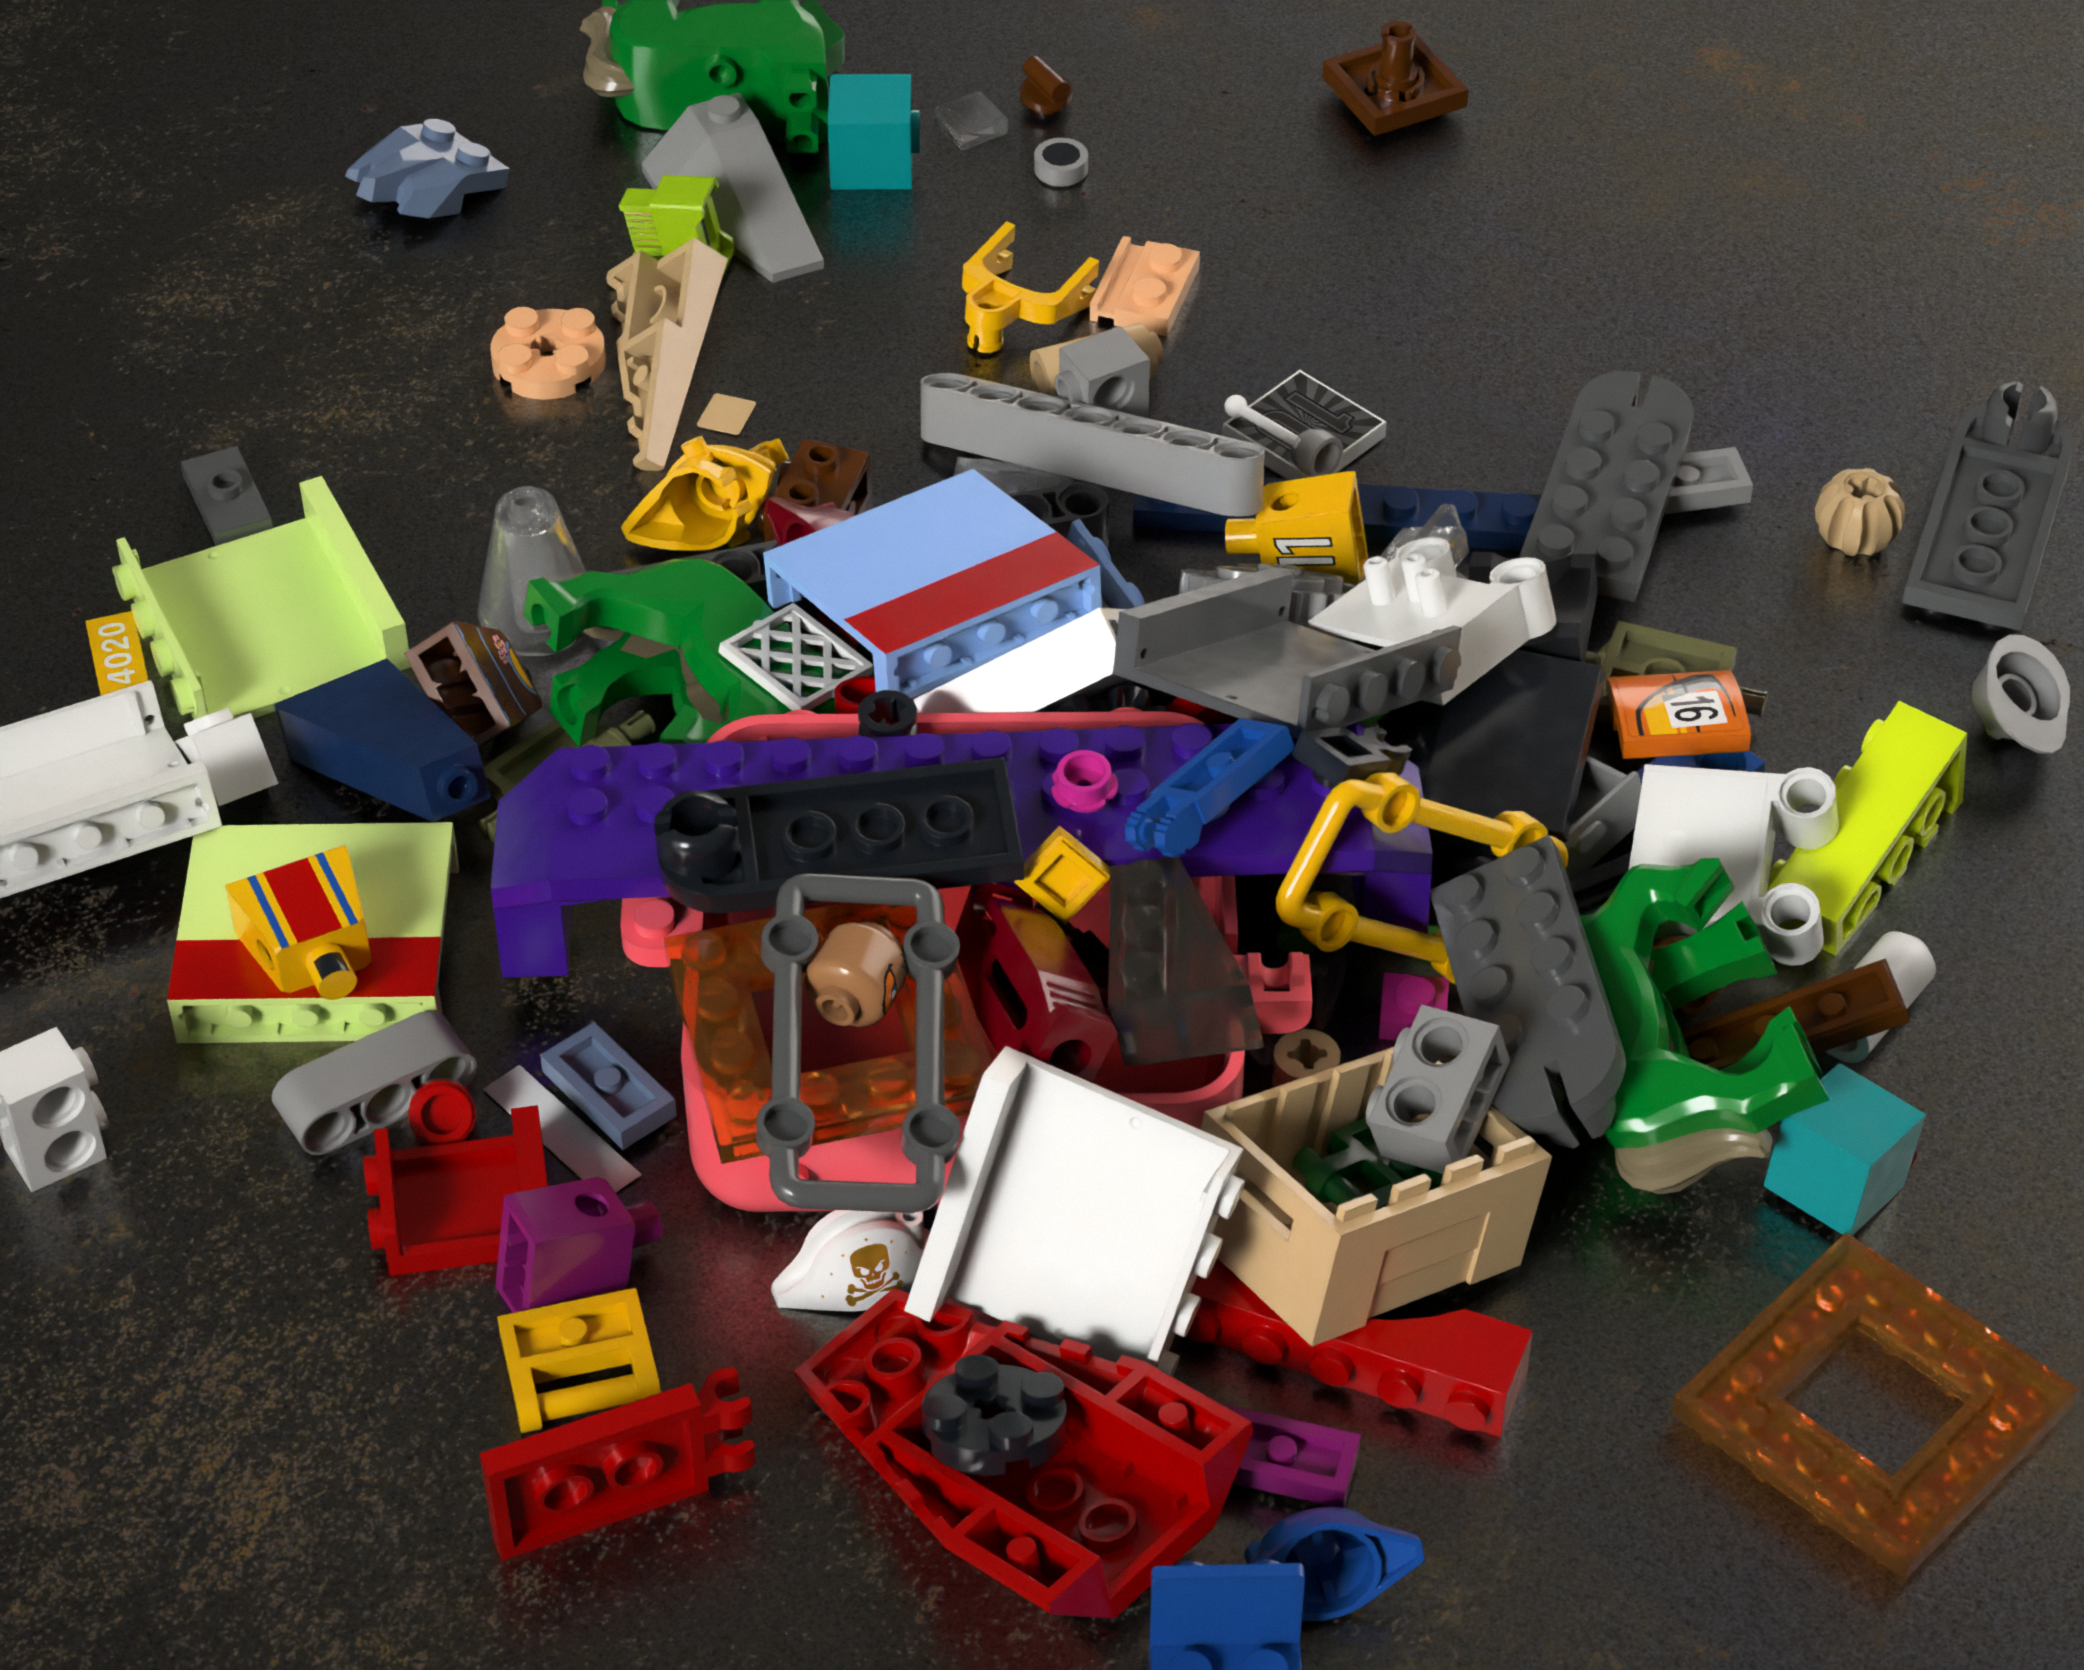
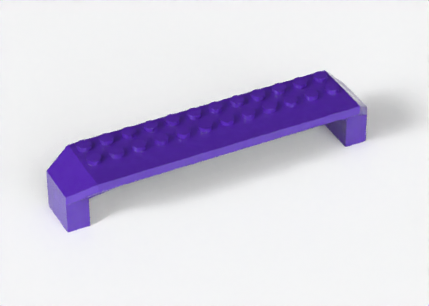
M1360 722L1345 726V728L1357 736L1362 735L1366 729ZM1189 723L1181 726H1119L1115 728L1072 730L1055 728L1045 731H985L982 733L935 735L920 733L908 736H851L848 738L825 739L786 738L782 740L743 742L723 740L714 743H652L648 745L606 747L588 745L579 748H558L498 801L491 894L502 978L569 975L573 905L621 898L672 897L665 889L660 878L654 821L655 816L667 801L678 794L689 791H706L1005 757L1024 863L1060 825L1111 867L1112 877L1109 880L1287 874L1322 804L1332 789L1320 784L1313 776L1314 771L1292 756L1293 752H1291L1274 767L1273 773L1267 779L1252 785L1229 805L1228 811L1222 817L1203 824L1199 842L1190 850L1186 849L1185 854H1180V857H1169L1162 855V852L1157 847L1151 848L1150 851L1133 849V846L1128 841H1125L1124 824L1127 822L1126 818L1131 816V812L1137 811L1136 808L1152 795L1151 792L1232 724L1200 725ZM1291 737L1295 746L1298 739ZM1078 750H1090L1103 755L1110 763L1111 773L1118 780V791L1115 797L1110 800L1107 799L1104 808L1091 813H1080L1070 808H1064L1055 801L1051 793V788L1055 785L1052 781V775L1057 769L1058 763L1067 754ZM1407 760L1404 771L1399 776L1414 785L1419 790L1420 797L1423 798L1419 768ZM1353 807L1318 874L1352 876L1356 910L1359 916L1428 933L1433 857L1429 828L1410 823L1401 831L1386 833L1366 819L1361 812V808Z

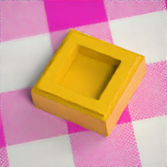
M1059 825L1025 861L1024 880H1015L1014 883L1066 924L1112 875L1110 866Z

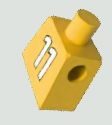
M1355 471L1265 485L1263 487V510L1256 514V518L1227 519L1225 545L1228 555L1260 554L1261 564L1295 565L1297 568L1305 569V572L1326 573L1344 577L1343 583H1351L1357 586L1365 580L1363 564L1368 560V551Z

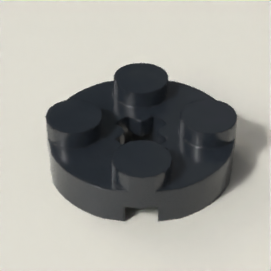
M977 1354L961 1358L955 1365V1373L938 1380L924 1395L921 1404L923 1439L927 1437L931 1441V1453L939 1462L952 1469L982 1476L1005 1475L1006 1462H1016L1028 1457L1029 1469L1044 1464L1059 1452L1067 1436V1408L1064 1400L1063 1381L1060 1377L1050 1372H1035L1023 1367L998 1364L995 1359L987 1355Z

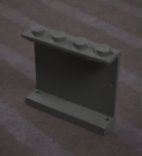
M1270 567L1120 611L1112 674L1236 718L1287 726L1291 737L1298 739L1300 732L1345 727L1452 690L1454 681L1457 678V670L1461 666L1459 645L1462 628L1453 625L1441 630L1437 629L1432 631V633L1376 651L1289 622L1288 616L1294 573L1277 567Z

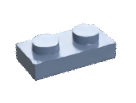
M592 1022L540 1054L542 1072L622 1150L677 1116L675 1098L595 1022Z

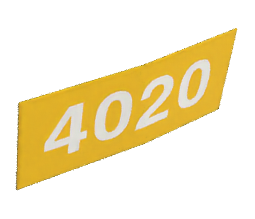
M132 611L85 621L100 695L149 681Z

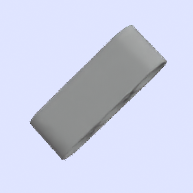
M427 1010L295 1068L277 1082L272 1092V1102L304 1151L311 1155H323L373 1133L374 1129L384 1128L408 1117V1108L412 1095L420 1085L430 1079L446 1077L458 1080L464 1086H467L476 1074L477 1062L446 1017L438 1011Z

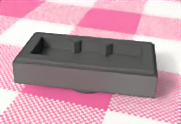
M237 446L181 461L183 477L215 546L273 528L271 516Z

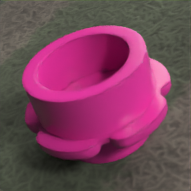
M1078 750L1067 754L1060 760L1057 769L1052 775V781L1055 785L1052 786L1051 793L1055 801L1064 808H1070L1080 813H1091L1101 810L1106 805V800L1113 799L1118 791V780L1111 773L1109 761L1103 755L1090 750Z

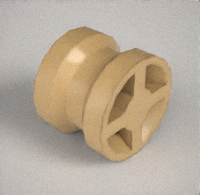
M1300 1029L1282 1036L1274 1049L1273 1065L1275 1070L1273 1072L1272 1088L1339 1066L1341 1052L1337 1042L1328 1034L1314 1029Z

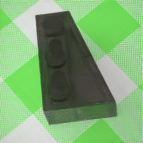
M1179 857L1157 860L1144 859L1129 864L1111 866L1108 1007L1113 1024L1118 1032L1117 1039L1125 1067L1264 1048L1250 985Z

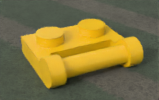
M636 1288L497 1316L521 1434L543 1429L542 1422L625 1405L661 1393L657 1369ZM627 1364H631L633 1374L539 1394H536L534 1384Z

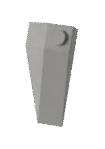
M740 92L716 96L709 101L688 106L641 163L642 172L651 187L656 189L663 175L717 177L719 188L712 195L720 229L734 239V255L772 283L824 269V259L758 119Z

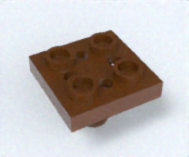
M1393 21L1385 24L1382 27L1381 33L1382 43L1323 60L1322 78L1374 136L1466 108L1468 104L1469 89L1417 35L1416 29H1412V25L1404 21Z

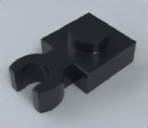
M1344 726L1300 732L1292 756L1313 770V776L1320 784L1333 789L1339 783L1346 780L1360 779L1365 781L1370 775L1377 772L1401 775L1412 749L1407 745L1390 746L1383 743L1387 732L1382 728L1369 727L1363 731L1362 735L1357 736Z

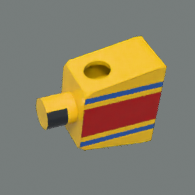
M345 845L225 885L233 928L237 937L281 992L293 993L315 985L320 996L327 1000L340 999L352 992L357 984V977L354 971L367 967L372 959L363 910L349 853Z

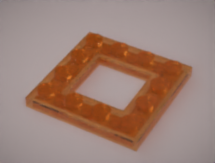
M842 903L804 911V918L808 919L817 930V950L827 934L838 925L854 922H871L885 927L894 934L900 942L902 949L906 932L916 924V907ZM774 917L664 937L665 957L721 1164L765 1156L757 1146L755 1131L757 1115L760 1109L771 1100L772 1064L751 992L774 988V974L762 962L760 954L763 928ZM957 960L955 971L949 978L944 980L945 1107L950 1109L956 1117L970 1114L982 1075L992 1064ZM908 973L905 984L894 1003L910 1052L801 1073L800 1101L804 1102L811 1109L815 1118V1129L811 1146L902 1128L905 1116L911 1109L916 1107V981Z
M1846 1232L1674 1396L1671 1413L1906 1580L2068 1413L2075 1404L2079 1388ZM1857 1328L1966 1402L1894 1476H1891L1784 1401Z

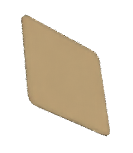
M716 393L697 422V426L738 435L755 408L756 402Z

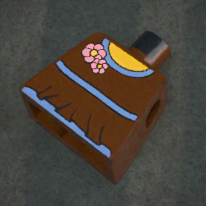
M458 621L451 622L404 653L428 698L477 743L478 748L543 707L542 700L532 684L529 670L521 664L506 635L498 629Z

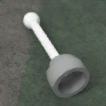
M1231 395L1225 401L1224 408L1229 416L1233 418L1242 416L1292 445L1291 456L1293 463L1301 472L1309 477L1332 474L1338 467L1343 454V445L1340 439L1320 429H1308L1296 435L1248 407L1247 401L1241 395Z

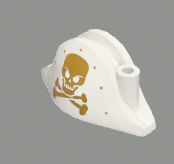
M834 1210L827 1214L809 1231L798 1255L772 1283L771 1292L777 1307L827 1311L868 1310L893 1288L906 1292L912 1288L931 1231L924 1228L923 1212L899 1213Z

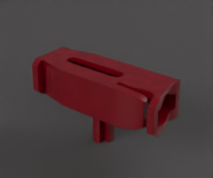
M1006 881L971 885L955 930L960 942V949L956 968L952 976L993 1047L1000 1054L1004 1047L1008 1046L1092 1083L1118 1034L1116 1029L1121 1030L1126 1023L1127 1017L1123 1011L1129 1002L1127 996L1099 988L1057 922L1043 911L1033 908L1032 897L1017 884ZM994 893L1008 898H1012V901L997 898L992 895ZM986 911L988 912V914L990 915V917H991L992 919H990V918L986 915Z

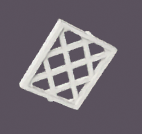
M794 602L763 620L754 621L752 626L721 642L718 652L792 711H810L830 698H834V690L838 684L850 678L870 676L874 668L870 661ZM785 621L792 622V632L771 630ZM801 627L808 631L810 634H802ZM755 638L761 639V650L740 647ZM770 640L792 642V653L770 651ZM801 643L823 646V657L801 654ZM832 651L842 659L832 658ZM751 659L761 660V667H759ZM770 661L792 663V674L770 672ZM801 664L823 667V678L801 675ZM832 668L854 670L840 679H832ZM781 683L792 684V692ZM801 686L822 688L808 697H801Z

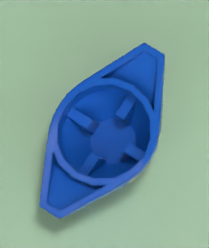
M1318 1507L1292 1514L1278 1521L1266 1532L1262 1541L1251 1543L1244 1552L1247 1564L1257 1560H1274L1280 1563H1300L1304 1566L1303 1621H1325L1350 1614L1369 1603L1425 1561L1421 1539L1417 1535L1380 1525L1357 1511L1341 1507Z

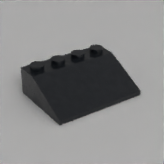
M1515 650L1445 705L1420 700L1391 710L1387 715L1384 730L1387 732L1384 741L1390 746L1407 745L1412 749L1408 760L1419 768L1424 799L1492 819L1504 811H1524L1547 828L1548 835L1556 837L1564 843L1568 840L1605 680V673L1601 665ZM1429 828L1433 852L1432 864L1493 854L1490 845Z

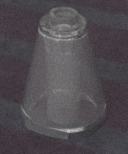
M532 486L517 487L502 495L497 501L477 605L479 625L503 632L515 653L520 656H546L555 653L546 643V640L551 635L549 627L546 624L533 627L523 615L529 580L544 577L548 581H560L572 578L586 571L555 498L543 489ZM580 633L575 638L574 645L583 641L588 634Z

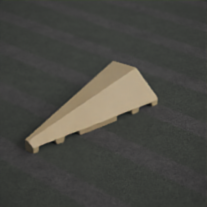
M692 238L660 260H656L640 250L607 272V284L614 288L617 294V300L610 306L612 317L621 322L622 335L616 340L623 396L633 404L634 415L627 421L628 431L638 438L640 450L633 458V465L644 471H661L665 467L728 258L696 238Z

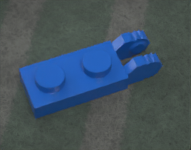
M1239 718L1151 792L1152 795L1136 808V812H1131V816L1126 818L1127 822L1124 824L1125 841H1128L1133 846V849L1150 851L1151 848L1157 847L1164 856L1180 857V854H1185L1186 849L1190 850L1199 842L1203 824L1222 817L1228 811L1229 805L1252 785L1267 779L1273 773L1274 767L1294 751L1295 746L1287 726Z

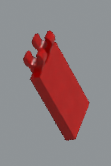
M727 1367L712 1372L706 1378L701 1390L697 1394L692 1384L689 1383L479 1453L492 1536L501 1560L504 1561L709 1491V1477L724 1472H742L751 1468L756 1463L755 1445L752 1439L736 1445L724 1443L728 1439L743 1435V1427L753 1420L751 1401L748 1396L732 1402L720 1400L725 1396L740 1392L736 1368Z

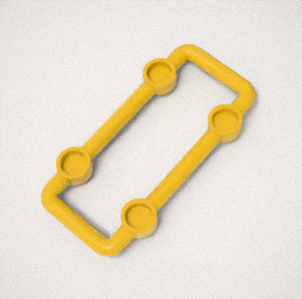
M1377 772L1370 775L1365 781L1350 779L1339 783L1330 791L1278 890L1276 911L1280 919L1290 926L1299 928L1306 939L1324 952L1336 951L1349 941L1430 961L1434 970L1451 983L1456 984L1440 929L1431 935L1359 916L1353 905L1334 892L1316 891L1307 895L1349 812L1353 807L1361 808L1363 816L1386 833H1396L1407 827L1410 823L1487 844L1491 846L1493 854L1497 857H1502L1547 836V828L1524 811H1504L1492 819L1421 798L1419 790L1396 773ZM1550 836L1560 852L1566 870L1568 865L1567 848L1561 840Z

